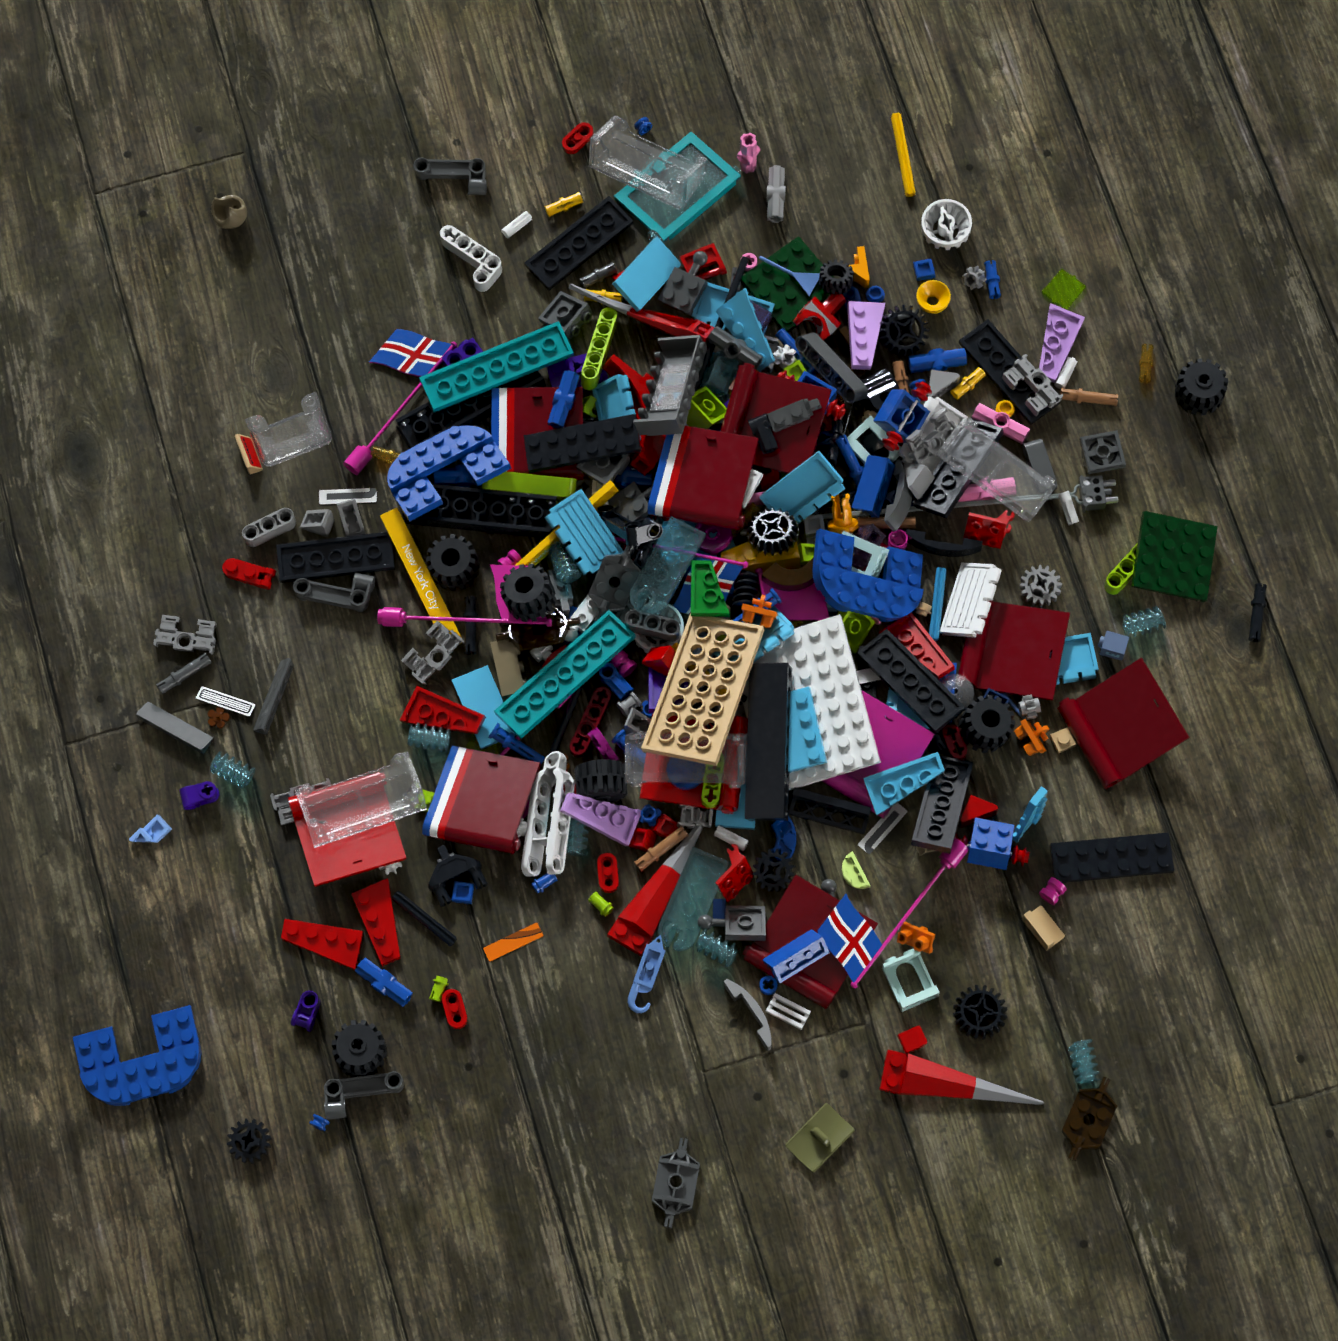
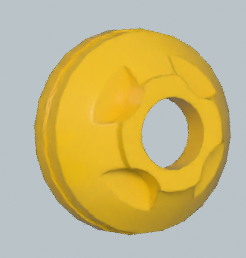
M937 280L924 282L916 293L919 307L928 313L943 311L947 308L951 298L948 287ZM930 297H935L938 299V303L930 305L927 300Z

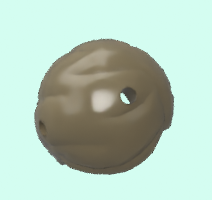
M227 195L221 198L214 197L211 212L214 221L220 228L234 229L243 224L247 218V208L243 199L235 195Z

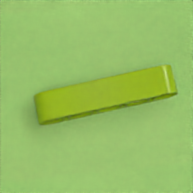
M610 307L604 308L600 312L582 367L581 386L586 390H593L598 385L603 370L602 366L605 363L616 329L617 312Z
M506 471L483 483L482 489L569 497L576 492L577 479Z
M1137 544L1107 576L1104 585L1107 593L1111 595L1118 594L1133 578L1136 558L1134 555L1137 551ZM1127 567L1131 572H1124L1122 568ZM1110 581H1116L1119 585L1112 586Z

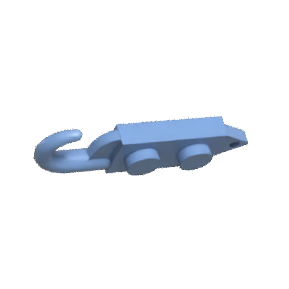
M661 935L650 944H646L628 995V1006L635 1013H644L651 1005L647 1003L645 1007L639 1008L636 1006L635 1000L638 992L648 993L653 988L666 951L663 949Z

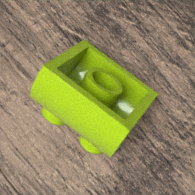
M705 386L696 391L694 396H692L691 408L688 410L686 423L691 427L709 429L724 420L727 408Z
M838 611L837 615L840 614L842 616L851 652L856 654L875 621L867 615L851 611Z

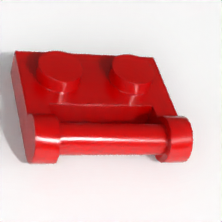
M714 243L679 256L684 270L689 272L694 263L693 255L697 251H703L707 254L708 260L705 265L700 266L699 270L714 264L717 265V268L697 275L701 279L707 280L720 274L721 276L727 274L725 265Z

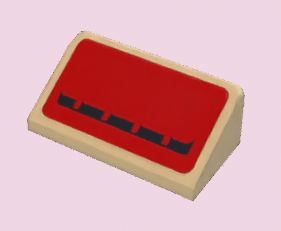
M236 434L235 438L248 473L251 475L262 471L263 468L252 439L248 436Z

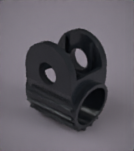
M883 369L861 380L868 389V395L862 400V403L865 407L867 406L869 411L878 413L892 389H899L895 378L889 371Z

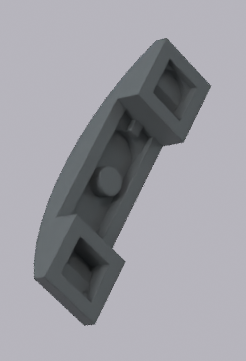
M900 459L896 460L893 473L894 477L898 480L894 504L887 505L884 521L893 532L897 531L903 523L913 498V493L908 488L904 464Z

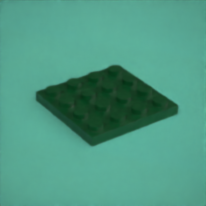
M799 236L767 258L797 273H820V268L823 266L821 261ZM764 261L744 274L741 279V283L753 297L775 304L771 318L780 329L785 328L788 333L797 327L793 323L795 317L814 296L823 303L832 293V291L827 293L826 289L823 290L818 280L811 295L808 296L793 276Z
M1143 511L1131 587L1206 602L1218 526Z

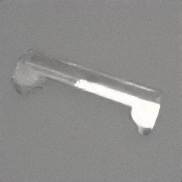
M616 115L590 138V168L679 210H682L687 205L707 171L708 158L694 154L689 160L630 132L628 122Z
M970 417L968 420L963 418L938 450L936 456L959 471L1015 514H1018L1019 517L1029 524L1057 487L1054 484L1056 481L1049 475L1042 476L978 429V423Z
M630 732L625 735V783H630L631 787H642V783L676 782L729 784V788H741V785L746 783L747 733H728L717 766L643 752L641 747L647 732ZM665 733L662 739H669L672 734ZM685 736L680 742L686 743L690 740V737ZM702 740L699 746L704 747L709 741Z
M408 751L395 754L390 761L391 764L338 783L317 790L311 785H303L300 788L294 789L314 848L427 810L423 790Z

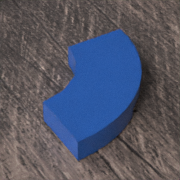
M788 816V821L776 820L771 825L776 836L773 850L775 853L776 849H781V854L788 852L786 858H792L796 847V831L792 820ZM774 857L778 862L781 861L780 858Z

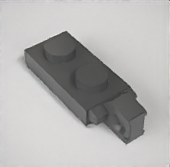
M818 398L810 401L802 399L767 415L773 431L778 432L810 419V416L814 415L812 411L822 407Z
M567 569L548 570L547 575L556 592V602L553 604L556 608H559V611L565 617H569V607L573 605V595Z

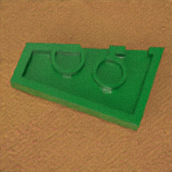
M692 560L691 616L730 617L712 562Z

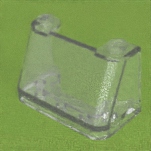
M316 392L303 397L301 401L303 412L273 424L267 425L264 417L259 415L245 419L262 464L269 467L330 443L332 433Z

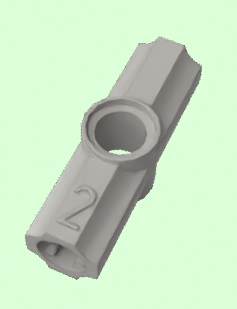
M778 165L769 167V183L767 185V220L772 223L783 221L785 203V168Z

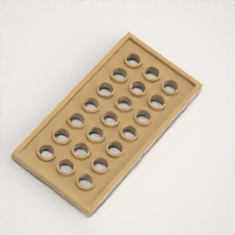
M690 613L641 747L643 752L717 766L763 637L764 626L717 617L691 616ZM704 631L708 632V635L706 637H698L700 633ZM720 635H726L723 641H717ZM739 638L745 639L742 644H735V641ZM697 648L702 649L699 654L692 653ZM720 652V655L718 657H711L712 653ZM731 656H739L736 661H729ZM690 665L696 666L693 671L686 670ZM709 668L714 669V672L712 674H705V671ZM727 672L733 673L732 676L729 678L723 677V675ZM690 682L687 688L680 687L682 683ZM701 686H708V689L706 691H698ZM720 689L727 690L723 695L717 694ZM678 699H684V701H683L682 704H680V705H675V704H674V702H675L676 700H678ZM695 703H702V706L700 708H692ZM714 706L721 707L718 712H711ZM671 716L678 717L676 721L668 722ZM691 719H695V720H696V723H695L694 725H692V726L686 725V723H687L689 720H691ZM708 723L715 724L712 729H705ZM665 733L672 734L669 739H662ZM685 736L690 737V740H689L688 742H686V743H681V742H680V740H681L683 737H685ZM702 740H708V741H709L706 746H704V747H700V746H699V743H700Z

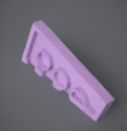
M848 301L851 369H871L885 303Z
M1050 303L1039 368L1051 382L1055 383L1085 317Z
M567 793L560 812L623 846H629L642 811L574 793Z

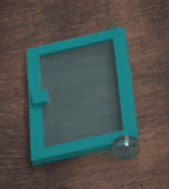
M690 132L615 194L614 199L650 230L647 233L650 241L658 236L665 243L673 239L736 185V182L741 179V170L736 165L731 167L693 132Z

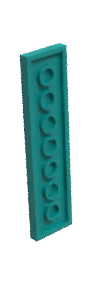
M558 321L421 376L419 379L433 411L436 412L574 356V352Z
M608 610L495 709V715L522 739L636 638L635 633Z

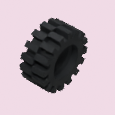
M829 260L828 264L824 263L821 266L819 285H822L821 288L823 290L826 289L827 293L832 291V294H835V292L842 294V291L846 293L847 289H851L854 271H852L853 268L849 267L847 262L843 264L844 261L840 260V263L834 260L832 263ZM836 275V276H840V277H842V278L836 279V278H832L831 276Z

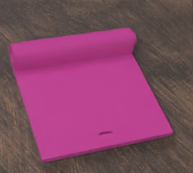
M862 691L881 763L832 777L822 782L858 804L871 807V812L875 813L863 778L921 758L935 734ZM892 807L885 810L878 816L884 819Z

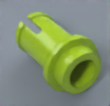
M594 892L588 899L600 911V915L605 917L614 909L612 903H608L598 892Z
M436 976V979H433L434 985L429 997L430 1000L441 1003L445 987L449 985L447 978Z

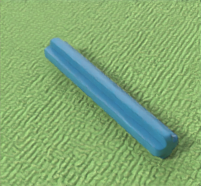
M941 567L936 569L929 635L934 641L939 640L947 572L946 568Z

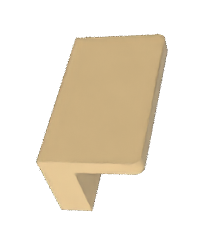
M1039 906L1032 912L1029 910L1023 915V922L1046 951L1064 939V933L1042 906Z

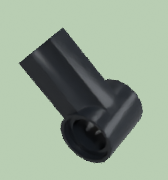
M767 413L748 420L754 436L759 438L758 443L763 455L778 449Z

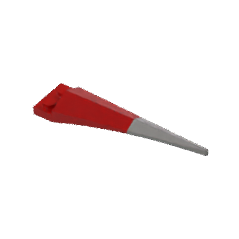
M573 284L569 285V289L673 337L701 335L703 342H706L709 334L715 328L697 319L673 316L646 309L636 312L631 305L612 300Z
M695 826L688 834L689 836L680 843L618 916L607 937L637 955H643L646 944H650L669 900L703 829L702 826Z
M892 1050L886 1051L879 1087L881 1091L898 1095L965 1098L1035 1105L1044 1104L1041 1100L915 1055Z

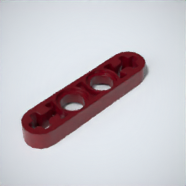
M599 687L594 691L571 740L570 752L575 757H583L592 742L588 735L581 733V729L584 726H589L592 730L596 727L598 728L610 704L611 692L606 687ZM603 692H604V693H606L607 699H606V698H603L602 701H601V706H600V705H598V702H599V696H598V694H599V695H602ZM598 709L600 715L597 718H592L589 715L590 710ZM581 738L583 739V750L579 749V751L576 752L574 745L578 746Z

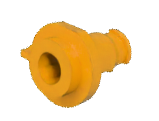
M839 494L835 497L831 496V501H833V520L828 522V530L842 534L843 531L853 533L859 526L858 520L852 518L851 505L849 503L850 495L845 494V498L841 499L843 513H841Z

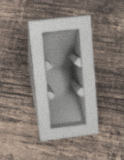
M931 370L929 385L932 394H928L927 398L941 397L957 386L960 381V375L958 373Z
M907 462L904 464L908 488L918 500L923 496L935 477L926 465Z
M355 498L337 503L346 536L366 534Z
M329 509L306 511L300 528L328 537L335 521L332 511Z
M631 708L624 725L625 734L644 740L651 719L635 708Z

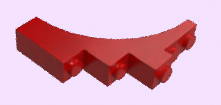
M613 354L604 363L602 368L611 377L617 374L628 375L630 389L627 391H631L634 403L632 409H635L637 419H640L638 408H646L642 395L650 394L646 381L654 380V378L647 372L641 376ZM641 435L642 451L634 454L630 465L645 476L654 468L659 460L666 435Z

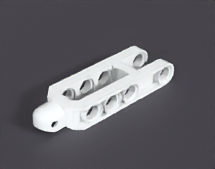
M554 751L545 758L544 768L537 773L531 791L521 863L522 872L527 877L540 874L544 846H546L547 873L550 875L561 874L565 867L571 817L560 812L561 803L563 805L567 793H574L575 780L569 772H566L567 758L559 751ZM556 783L555 793H553V811L550 814L552 817L550 831H548V837H546L552 787ZM538 805H539V807H540V814L538 813V810H537ZM535 824L537 825V828H538L537 833H536V831H535ZM530 863H532L533 866L532 871L530 869Z

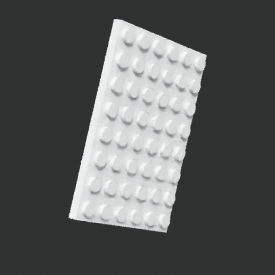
M840 614L795 628L793 630L795 634L784 642L780 639V644L768 653L763 651L764 656L753 663H789L792 667V691L808 686L811 688L827 763L789 773V791L881 763ZM748 676V679H747V682H746V685H745V688H744V691H743V693L747 696L746 702H745V703L743 702V705H744V708H745V712H746L747 718H748L749 676Z

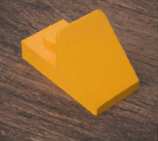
M860 246L857 247L856 254H853L854 264L849 265V267L853 268L854 281L864 288H869L870 279L865 247Z

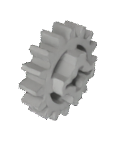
M1041 565L1038 566V569L1032 566L1031 572L1026 570L1024 573L1025 577L1021 576L1020 581L1022 583L1019 586V589L1023 590L1021 596H1027L1026 602L1032 600V606H1035L1036 602L1039 603L1040 607L1043 606L1044 602L1049 606L1051 600L1055 602L1057 600L1056 595L1061 593L1062 583L1058 582L1060 576H1054L1055 570L1048 571L1049 566H1046L1045 569H1042ZM1032 578L1033 583L1028 586V581ZM1053 586V591L1049 594V589Z

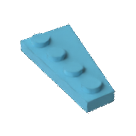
M744 288L718 308L716 313L734 338L744 340L749 348L763 357L761 365L757 368V371L761 372L772 364L775 358L767 339L764 337L760 321H758L755 315V309L749 300L748 291Z
M809 686L790 691L789 773L827 763L813 696Z
M936 752L863 778L876 816L945 772L939 753Z
M1042 786L1029 801L1019 821L1020 823L1014 830L1012 840L1016 843L1031 824L1036 825L1042 817L1041 814L1048 800L1046 798L1048 791Z

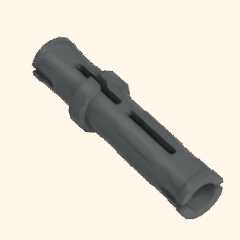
M204 653L175 673L171 672L170 676L157 683L156 686L163 695L176 685L180 686L181 682L212 662L207 654Z

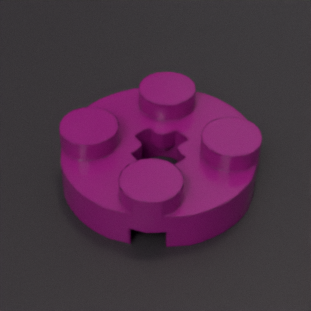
M698 523L694 529V541L697 547L711 555H717L720 551L727 548L733 539L732 530L728 528ZM717 532L714 538H710L709 533Z
M597 727L587 733L604 759L618 760L617 755Z

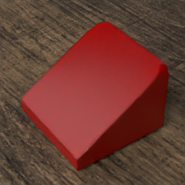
M661 814L656 820V825L651 827L650 830L665 839L676 831L678 827L676 821L666 814Z
M635 828L629 847L648 852L647 850L650 847H654L657 835L650 829Z
M920 1025L897 1035L905 1054L918 1050L928 1043Z

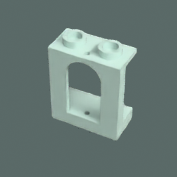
M871 415L847 437L854 454L864 465L867 456L870 454L856 439L868 428L881 441L888 438L886 431L873 421L874 418ZM899 445V450H889L888 458L892 462L899 457L898 452L901 449Z
M843 531V535L854 537V547L872 554L865 572L855 567H852L851 571L878 578L889 549L852 535L853 533Z
M914 949L904 952V956L899 958L893 956L886 959L882 966V970L901 1012L935 999L940 993L937 986H934L920 955L921 952ZM903 963H908L914 967L924 988L923 991L907 998L896 975L897 967Z

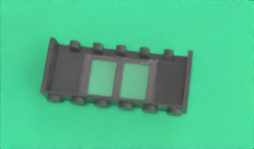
M701 335L658 338L657 341L662 352H655L658 366H651L650 368L654 380L646 381L650 394L642 395L646 408H638L640 419H634L633 421L639 435L683 434L689 413L688 410L691 408V399L695 394V385L699 380V371L703 366L704 357L707 352V345L703 342Z

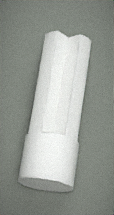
M527 211L523 212L501 230L506 238H510L532 220V216Z
M1067 357L1054 384L1057 388L1065 389L1078 362L1075 358Z
M1069 491L1058 494L1068 525L1079 522Z
M720 825L714 833V836L729 844H736L742 851L746 849L749 843L748 840Z

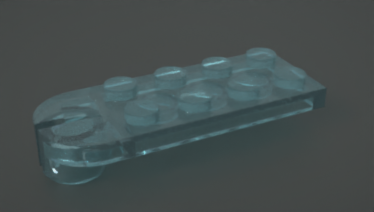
M671 516L653 552H651L647 559L645 567L642 568L631 588L630 601L635 610L658 615L666 609L706 537V533ZM647 598H650L648 604L643 606Z
M695 847L692 848L659 923L658 935H661L662 943L666 947L670 948L676 932L679 933V936L673 944V950L684 951L695 944L701 931L697 924L698 918L704 914L708 915L713 899H715L718 892L715 882L727 871L730 864L729 861Z

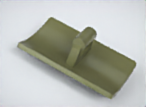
M825 1103L785 1146L803 1165L814 1173L850 1137L855 1129L828 1103Z

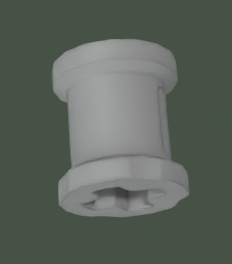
M631 692L625 700L616 703L620 712L625 717H628L631 708L641 707L642 703Z

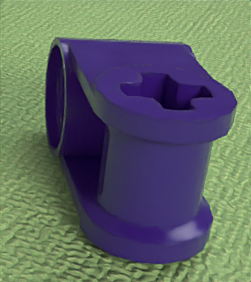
M210 781L186 786L179 790L184 810H191L213 803L220 796L218 788Z
M305 991L301 995L291 1019V1026L297 1025L311 1032L321 1005L320 998L315 992ZM309 997H315V1003L307 1006L306 1000Z

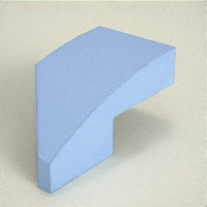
M156 815L144 828H139L129 840L131 842L158 843L172 828L160 815Z

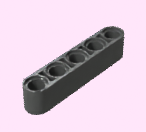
M812 332L796 338L795 346L797 350L832 387L837 389V393L847 403L860 401L867 397L868 389L866 385L818 334Z

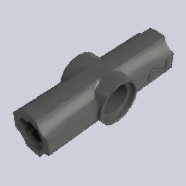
M718 326L708 336V341L723 350L728 358L736 359L742 364H752L755 366L754 369L761 365L763 357L749 348L744 340L734 338Z

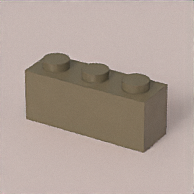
M508 639L490 642L503 702L527 682L521 676V673L524 672L523 662L518 661L517 658L520 651Z

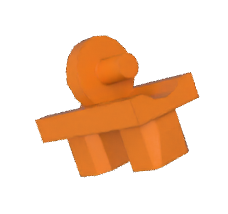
M762 595L760 600L753 598L752 604L759 605V607L744 603L742 605V621L744 623L753 624L755 615L762 616L760 626L770 629L774 620H777L778 614L775 611L764 609V607L771 608L772 606L771 602L765 601L766 595Z
M1026 719L1020 721L1022 725L1016 728L1014 732L1019 740L1027 736L1031 739V742L1023 746L1026 753L1031 756L1038 752L1041 754L1046 752L1047 750L1039 737L1046 741L1048 739L1046 732L1049 731V727L1047 725L1041 727L1040 723L1036 722L1034 724L1035 731L1030 721Z
M904 922L901 926V931L898 932L897 942L902 945L912 946L914 950L919 952L923 951L930 954L933 951L932 944L935 934L929 932L928 928L924 926L919 928Z

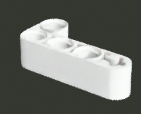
M451 225L444 226L440 230L442 245L477 268L473 274L474 286L478 291L485 292L490 289L502 273L500 258ZM462 245L468 246L466 248H460ZM477 255H482L481 258H475ZM491 265H497L496 268H490ZM479 279H486L484 282L478 281Z

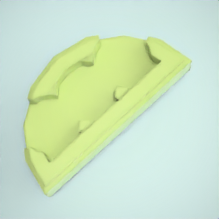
M853 851L850 852L842 863L841 872L844 880L848 885L857 889L870 888V884Z

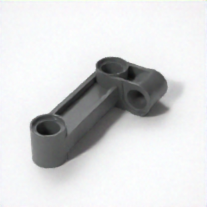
M421 157L414 161L415 176L419 180H426L428 178L468 179V195H486L487 193L486 167L484 161L480 158L472 160H440ZM421 167H426L424 171L418 170ZM475 168H481L480 171H474Z
M355 573L352 589L300 578L294 582L293 589L296 597L302 601L308 600L363 612L368 608L375 585V576ZM301 587H307L305 592H299ZM358 598L364 599L363 602L359 604L354 603L355 600Z
M392 1071L384 1074L328 1080L324 1085L326 1120L347 1118L345 1098L401 1092L405 1084L401 1074ZM393 1078H398L400 1083L397 1086L392 1087L389 1085ZM332 1086H339V1091L336 1094L329 1093V1089Z

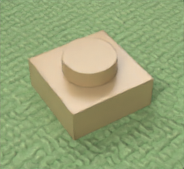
M1068 727L1050 734V739L1058 754L1076 746V742Z

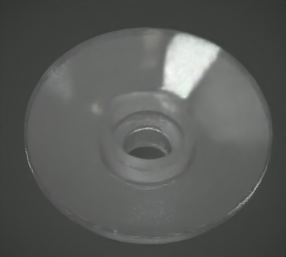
M952 674L940 680L950 692L953 688L958 690L953 695L965 706V709L973 701L974 688L966 677Z

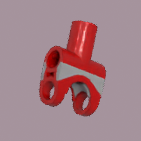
M835 292V294L831 293L821 303L814 296L799 311L793 323L797 326L803 321H811L816 326V334L824 340L841 324L834 315L846 303L845 297Z

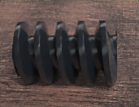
M741 570L736 578L733 591L734 597L732 598V610L734 612L743 613V603L754 605L752 600L753 598L757 599L755 595L758 593L756 588L758 587L757 581L759 576L757 574Z

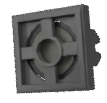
M1118 430L1080 437L1081 455L1084 459L1083 465L1087 468L1088 474L1126 467Z

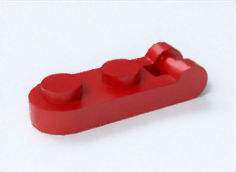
M235 558L227 559L222 565L223 573L226 577L270 590L271 580L277 572L272 568H265ZM261 575H265L264 579H259Z

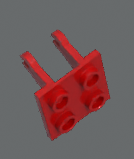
M1006 510L998 518H991L969 512L964 538L983 541L982 545L1001 549L1004 537L1012 529V526L1008 525V523L1014 519L1015 514L1011 512V515L1008 516V510Z
M731 844V847L734 849L733 851L727 848L732 865L715 882L727 903L734 899L739 891L751 882L754 876L746 857L740 854L736 844Z

